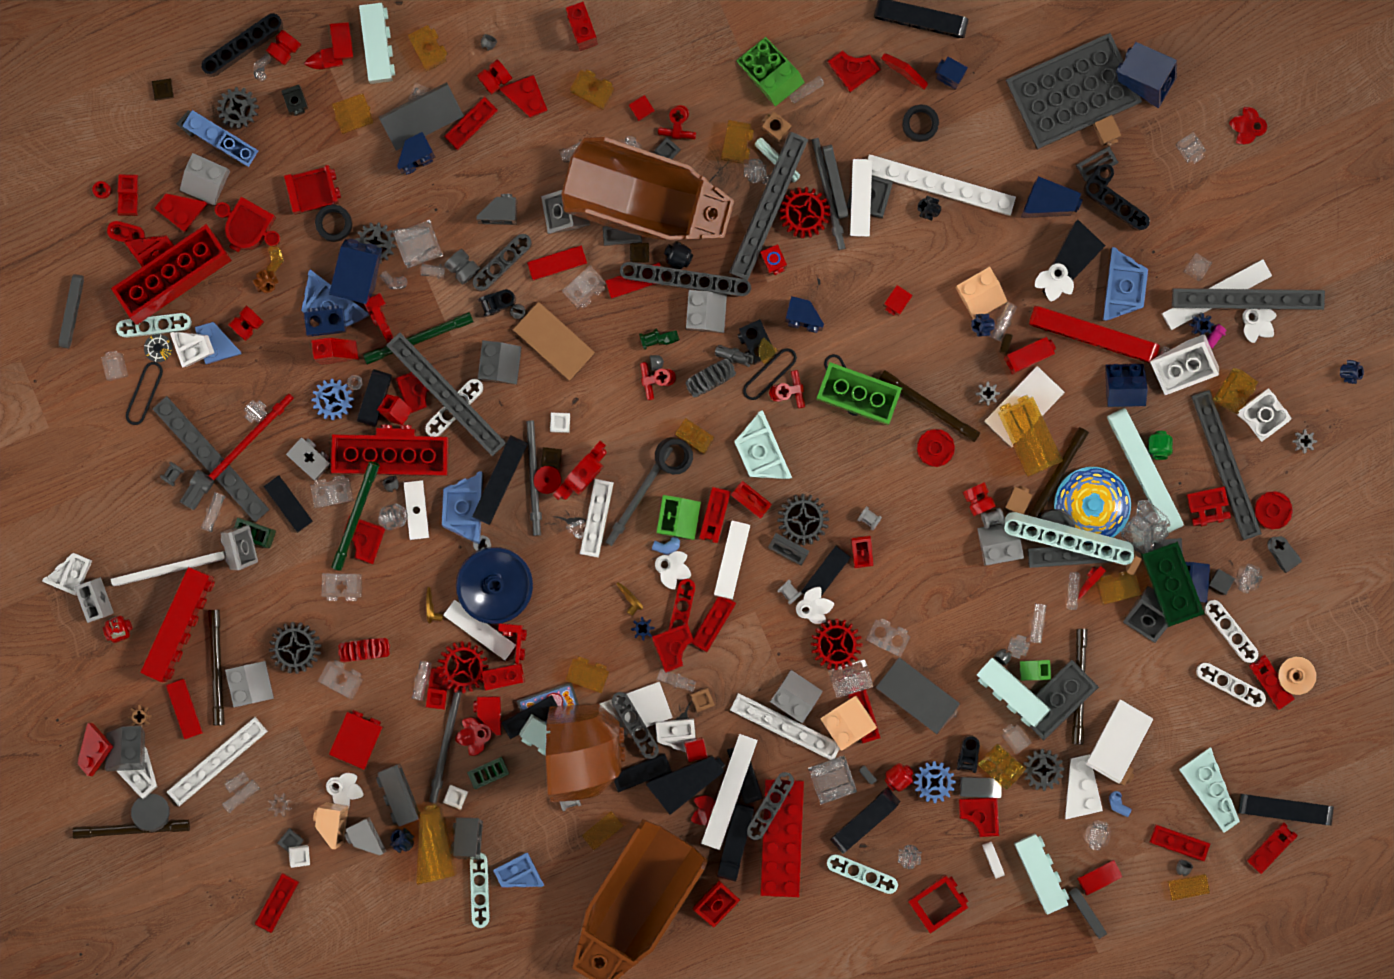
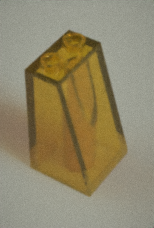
M1024 395L1017 399L1018 403L1013 405L1007 403L1000 406V411L997 413L1025 475L1029 477L1063 460L1034 398Z
M437 803L425 806L424 810L420 812L417 885L453 877L458 874L454 856L451 853V843L442 806L437 807Z

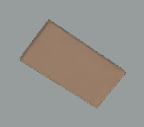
M539 301L513 329L515 333L569 381L595 354L589 346Z

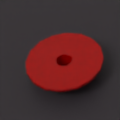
M552 466L541 467L534 475V486L543 494L554 493L561 484L560 473Z

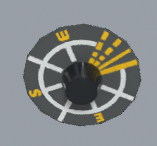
M162 334L152 335L144 344L145 355L151 361L163 362L172 353V343Z

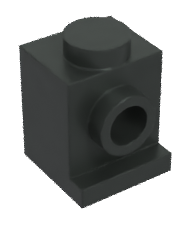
M299 84L281 90L290 115L299 116L304 114L306 109H309ZM293 98H298V102L296 104H293L291 102Z

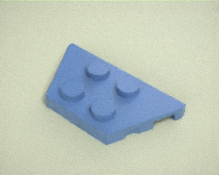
M1115 247L1111 248L1103 321L1144 307L1148 269L1136 263L1132 258L1124 255Z
M312 270L308 272L302 312H308L310 308H320V311L328 310V306L339 305V308L344 309L346 327L370 315L352 300L329 295L331 285ZM336 314L332 315L330 323L333 325L337 324L340 319L339 316ZM319 317L312 318L314 321L320 324Z
M482 471L477 472V475L467 480L465 478L457 484L443 489V528L477 544H480L481 521L472 516L483 494Z

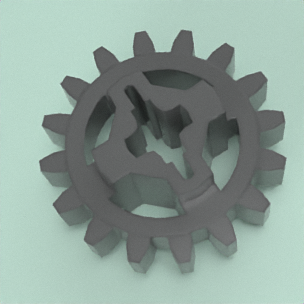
M235 87V92L227 89L228 95L221 94L224 99L218 100L221 107H217V111L222 112L219 118H225L223 121L225 125L230 122L231 128L237 125V128L241 129L242 124L248 127V121L255 122L252 117L258 116L255 110L259 109V106L254 104L257 102L256 97L251 98L253 95L251 91L246 94L245 88L240 92L238 87ZM236 96H243L246 100H239ZM230 100L229 107L226 108V104ZM235 102H236L237 104H239V106H241V107H240L241 115H240L239 112H237V111L235 110V109H236V106H235L236 104H235ZM250 108V112H249L248 116L246 117L247 109ZM236 116V117H238L240 120H233V119H231V118H229V117Z
M372 222L370 223V228L363 226L364 232L358 231L357 233L360 235V238H355V240L359 243L371 244L370 242H375V239H378L382 244L377 245V247L386 249L381 254L380 264H382L383 258L388 261L387 255H394L391 249L397 247L395 244H392V242L396 241V237H391L394 232L392 230L387 232V225L381 228L380 222L375 227ZM373 231V234L370 237H365L368 233ZM381 232L387 236L388 241L381 238Z
M1040 749V754L1033 751V757L1026 756L1029 761L1023 762L1027 767L1022 772L1027 773L1024 780L1030 779L1029 786L1035 784L1036 790L1042 786V790L1046 791V786L1053 789V783L1060 784L1057 779L1058 777L1063 778L1060 771H1063L1064 768L1059 766L1063 761L1056 760L1057 754L1051 756V750H1048L1045 754L1044 750ZM1046 757L1051 759L1055 766H1050L1047 763ZM1039 758L1038 763L1031 767L1033 761ZM1043 764L1044 767L1052 769L1045 771L1044 775H1042L1041 772L1034 771L1038 770L1039 768H1042ZM1051 773H1055L1054 777L1050 781H1048V777L1051 775ZM1031 774H1036L1040 782L1034 780Z

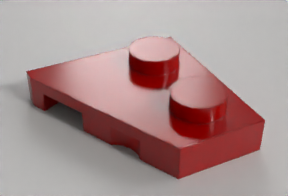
M534 75L500 88V91L529 118L548 111Z
M166 193L155 209L183 232H186L208 204L205 201Z
M167 235L125 241L126 246L142 267L174 246Z
M377 305L371 308L373 313L370 316L374 325L379 326L387 343H389L394 337L382 309Z
M93 723L87 724L77 763L87 776L92 777L113 748V745Z

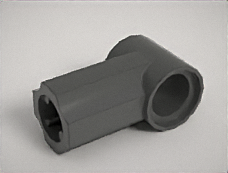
M198 469L190 480V486L180 502L188 508L195 510L204 494H207L215 480L213 481L207 474Z

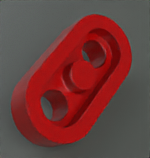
M113 221L107 227L108 236L115 241L125 243L126 240H132L135 233H139V238H146L142 228L128 223ZM116 228L121 229V232L118 235H116L114 232Z

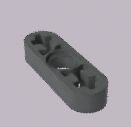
M1076 887L1068 892L1098 939L1107 935V932L1078 888Z

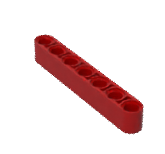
M1034 306L1029 325L1147 363H1150L1152 359L1157 357L1160 348L1159 344L1040 306Z

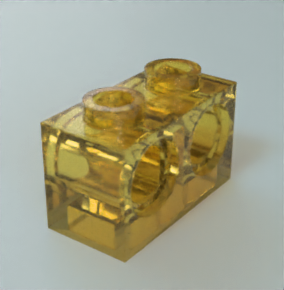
M999 744L993 746L978 763L983 770L1006 790L1026 770Z

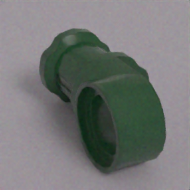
M657 328L653 332L639 334L644 350L655 344L668 345L680 340L677 331L659 335Z

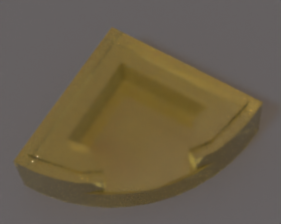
M763 338L759 345V357L765 365L778 350Z

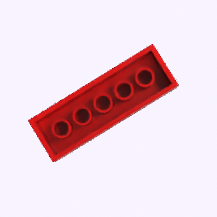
M205 224L112 287L111 290L129 318L138 325L232 260L214 232Z
M332 434L331 473L364 475L369 461H373L380 465L377 475L448 476L449 438Z
M194 567L187 568L140 673L159 682H167L168 679H172L175 673L173 667L176 662L179 663L183 655L181 651L183 645H187L191 638L189 632L198 623V612L200 609H204L207 603L205 597L208 591L211 592L215 585V581H213L214 576Z
M765 779L764 798L776 779ZM780 779L782 784L780 787L776 784L774 788L779 789L785 794L786 790L783 787L785 784L789 785L790 781ZM794 780L792 788L763 835L760 896L799 898L804 780ZM778 792L771 793L770 801L778 803L781 800V795ZM764 809L763 819L767 820L771 817V811Z

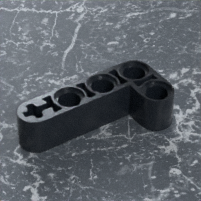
M1109 164L1098 166L1085 183L1084 193L1135 230L1146 229L1150 224L1148 215L1107 187L1114 176L1113 167ZM1101 168L1108 169L1109 175L1107 178H1103L1100 175ZM1091 183L1096 184L1098 187L1096 194H1092L1089 191ZM1107 194L1113 197L1111 205L1106 204L1104 201ZM1122 205L1127 206L1129 209L1127 216H1123L1120 213ZM1132 216H1134V217L1137 218V219H1139V218L1142 217V218H1143L1142 222H1143L1144 224L1138 226V225H1137V224H1138V221H1137V220H1135L1134 218H1132V219L1129 220V218L1132 217Z
M888 787L885 788L866 808L841 828L830 839L831 842L844 854L887 817L901 801Z
M739 803L735 804L717 877L736 882L748 836L747 828L752 820L754 807Z

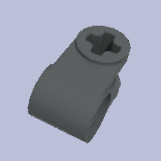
M1279 536L1269 539L1267 547L1283 572H1289L1302 562L1299 555L1284 537ZM1276 542H1281L1280 548H1275Z

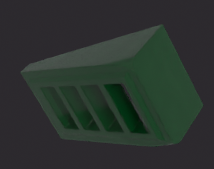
M237 517L234 528L241 527L243 524L252 526L251 534L254 544L271 548L276 530ZM258 529H260V533H259L258 538H257V540H256L255 537H256L257 531H258Z
M499 757L467 772L476 790L509 775L510 772L503 757ZM496 763H498L500 766V769L502 771L501 774H499L496 769ZM489 766H491L494 771L495 777L493 778L488 769ZM483 769L485 770L488 777V780L486 781L481 772V770ZM476 772L478 773L482 783L478 784L475 778L474 773Z

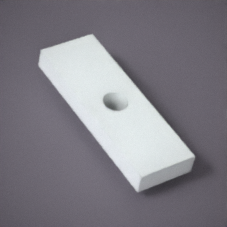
M423 480L404 482L410 540L429 538ZM415 507L420 508V512L418 514H415L413 512V509Z

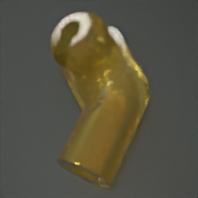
M270 246L268 252L272 262L266 270L269 272L273 271L275 274L284 259L282 250L279 247Z

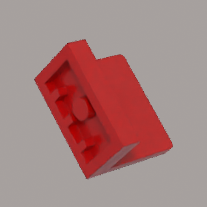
M500 623L498 631H501L503 636H515V633H517L515 664H521V660H525V649L522 648V641H526L527 629H524V625Z

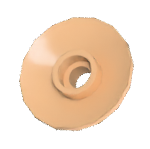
M1292 657L1281 665L1278 679L1285 691L1294 695H1301L1313 688L1316 682V671L1309 660L1303 657ZM1294 673L1299 675L1297 680L1293 678Z

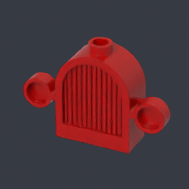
M242 196L233 211L225 202H220L215 206V213L218 217L228 218L225 225V233L231 242L229 247L236 252L252 250L258 247L263 240L271 247H275L280 243V235L276 231H269L276 216Z
M601 440L567 476L564 483L555 491L553 496L557 500L561 498L566 500L573 492L580 495L604 468L600 461L607 454V451L604 449L606 445Z

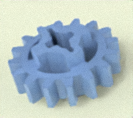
M331 379L329 384L324 380V386L317 385L319 391H313V394L316 395V398L312 399L313 402H316L313 408L319 409L317 413L319 416L324 413V419L326 420L329 416H331L332 421H335V416L342 419V413L348 415L349 413L346 409L353 407L349 404L350 401H354V398L349 397L353 392L351 390L346 391L348 385L341 386V380L335 383L334 379ZM333 387L332 391L328 393L323 392L327 388ZM341 390L345 395V400H342L340 397ZM335 395V398L339 402H341H333L332 405H330L331 402L327 398H325V396L333 397ZM320 399L324 400L326 404L325 410L321 406ZM342 407L339 411L333 412L334 408Z
M936 761L932 762V766L926 762V768L919 767L921 773H915V776L918 777V780L913 781L914 784H918L915 791H921L919 797L926 796L927 802L930 798L933 799V803L937 802V798L943 802V796L950 797L948 791H954V788L951 787V784L956 783V781L951 780L954 773H948L950 767L944 769L942 762L939 766H936ZM931 769L941 770L937 774H931L929 772V770ZM923 776L926 778V785L924 786V788L922 787ZM945 776L947 778L946 788L943 786V779L945 778ZM938 777L939 780L937 782L939 785L930 787L932 783L930 779ZM932 790H938L940 792V794L938 795H931L929 793Z

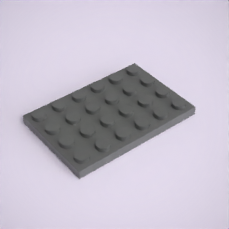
M1111 33L1006 79V83L1037 150L1087 128L1110 115H1116L1142 103L1139 95L1118 82L1116 70L1119 64L1124 61Z

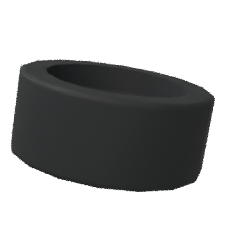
M914 105L904 115L902 122L903 131L913 141H928L938 130V115L928 105ZM923 112L931 118L932 126L927 133L916 134L910 128V118L915 113Z
M332 204L320 209L316 215L315 226L320 236L325 240L337 242L345 239L351 232L352 219L346 209ZM337 212L343 216L345 226L340 233L329 234L324 230L322 222L328 213Z
M676 437L666 438L658 444L655 450V461L662 471L672 475L681 474L691 466L693 451L691 446L684 440ZM671 445H678L684 451L683 462L677 467H670L664 461V452Z

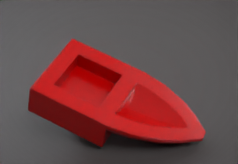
M332 47L321 49V51L314 53L304 62L306 66L319 70L344 66L342 59L334 60Z
M1101 566L1093 567L1086 574L1088 578L1080 590L1079 600L1106 572Z

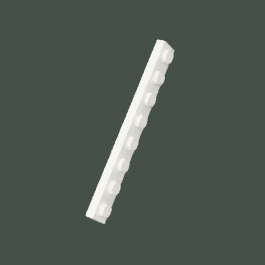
M869 154L868 160H872L873 176L1008 216L1011 215L1016 199L1015 196Z

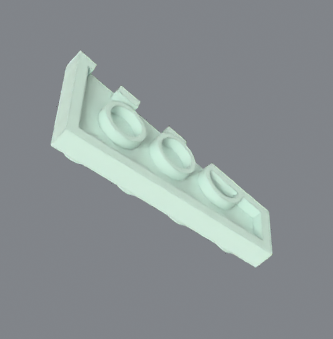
M1209 747L1182 766L1179 771L1222 832L1225 833L1240 821L1219 771L1220 769L1214 758L1213 751Z

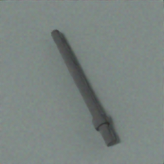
M814 138L811 141L827 205L830 206L828 210L833 226L831 228L832 234L835 236L838 250L846 249L842 235L844 231L839 223L819 138Z
M526 421L532 506L530 521L533 523V536L541 535L540 520H542V513L539 511L538 490L533 482L537 471L534 421Z
M671 447L665 450L664 461L667 460L673 449ZM657 463L654 464L618 523L616 522L612 527L613 531L606 540V543L610 546L614 544L619 534L623 533L625 530L624 526L660 471Z
M461 690L453 694L435 777L431 781L432 790L429 802L437 803L439 790L442 789V776L461 698Z

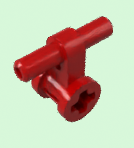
M684 105L674 107L669 114L671 122L674 123L673 129L659 127L658 134L671 136L672 139L680 140L685 138L695 140L696 132L682 130L683 122L689 117L688 108ZM678 111H680V114L683 115L680 119L678 118V115H675V113H677Z
M640 363L643 377L641 382L642 386L645 387L648 401L654 400L652 384L671 386L675 383L676 374L673 370L658 369L653 376H650L648 363Z
M798 370L791 371L793 386L790 387L786 383L774 385L769 390V396L773 401L780 402L789 399L792 394H795L798 408H804L803 384L800 383Z

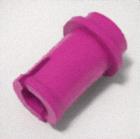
M1220 324L1214 325L1212 333L1207 336V341L1212 349L1220 338L1226 335L1225 332L1227 330Z

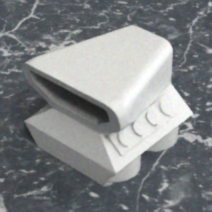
M1269 388L1236 411L1238 417L1248 423L1261 442L1292 419Z

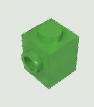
M1050 660L1020 661L1021 681L1051 679Z

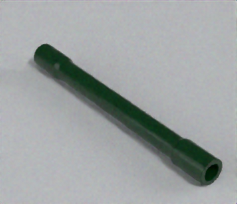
M470 312L406 339L412 345H416L453 329L471 324L474 321ZM385 346L367 352L363 356L368 365L393 354V352Z
M369 461L366 468L364 480L331 568L342 571L358 521L380 467L376 462Z

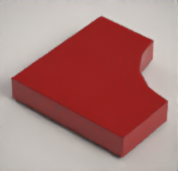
M841 51L827 62L850 93L881 71L870 54L865 57L855 58Z
M884 53L881 57L891 69L904 76L913 85L924 90L928 86L927 82L908 63L887 53Z
M412 372L395 378L404 402L412 409L410 414L427 408L426 398L429 390Z
M359 519L352 538L356 549L355 558L374 564L386 528Z
M688 623L652 636L665 673L683 666L682 657L684 650L689 644L694 642Z
M998 798L959 799V818L972 822L978 829L979 837L999 836Z

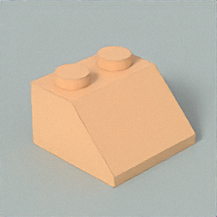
M991 267L986 268L955 287L973 320L976 319V314H987L1007 302L1001 285Z
M857 696L820 718L841 751L877 728Z
M326 802L319 806L317 810L315 809L313 821H316V829L331 849H336L344 844L349 806Z

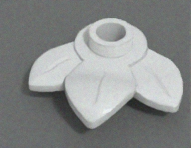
M1060 263L1052 265L1049 271L1041 272L1035 281L1036 288H1045L1046 296L1051 302L1056 300L1062 292L1072 294L1074 284L1073 280L1067 276V268ZM1055 270L1061 271L1060 277L1055 276Z
M1246 309L1242 315L1243 322L1245 323L1244 335L1250 342L1255 343L1258 336L1265 338L1273 337L1274 329L1270 321L1276 318V313L1271 309ZM1249 314H1253L1255 316V319L1250 320L1248 317Z
M675 551L669 556L662 555L656 559L655 568L661 573V582L666 587L675 589L677 580L691 577L689 568L684 564L687 554ZM662 561L668 562L667 568L661 567Z
M814 587L808 590L804 595V599L797 603L796 612L798 616L808 618L814 624L825 623L826 618L824 614L831 611L834 602L821 598V587ZM808 607L809 611L803 612L802 609Z
M344 773L340 777H332L328 780L326 789L329 794L333 795V802L335 804L350 806V799H358L364 796L361 787L355 784L357 775ZM334 783L339 785L338 789L333 787Z

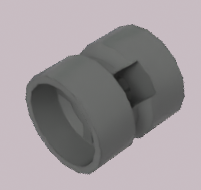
M463 249L457 251L444 264L451 273H456L455 278L462 285L467 283L480 270V267L474 261H469V256Z

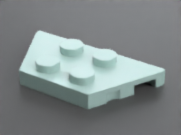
M761 410L735 440V445L749 477L791 479L792 476L764 412Z

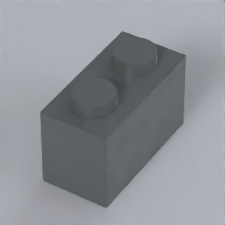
M456 818V823H453L452 828L455 838L454 842L451 843V853L455 858L480 860L482 820L479 818Z

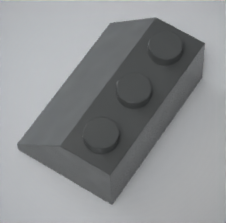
M401 764L378 772L376 780L379 787L384 788L385 795H383L386 805L391 806L393 812L390 815L393 823L402 826L421 818Z

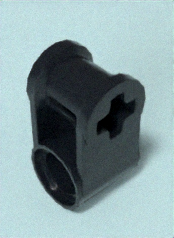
M505 289L479 298L478 301L481 302L484 309V317H489L515 305L516 296L512 291ZM505 294H511L512 300L510 303H503L502 297Z
M967 735L962 739L957 761V770L959 771L960 769L971 770L973 773L977 771L980 742L973 735ZM967 740H975L976 745L973 749L966 748Z

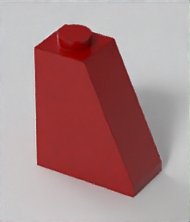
M1045 337L1006 355L1004 360L1013 375L1053 356L1056 347L1052 339L1048 340Z

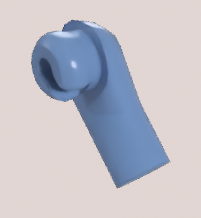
M672 537L665 544L654 541L652 550L669 555L679 549L680 540L677 537Z
M1114 791L1109 796L1111 809L1123 816L1129 817L1132 809L1124 806L1121 800V793Z

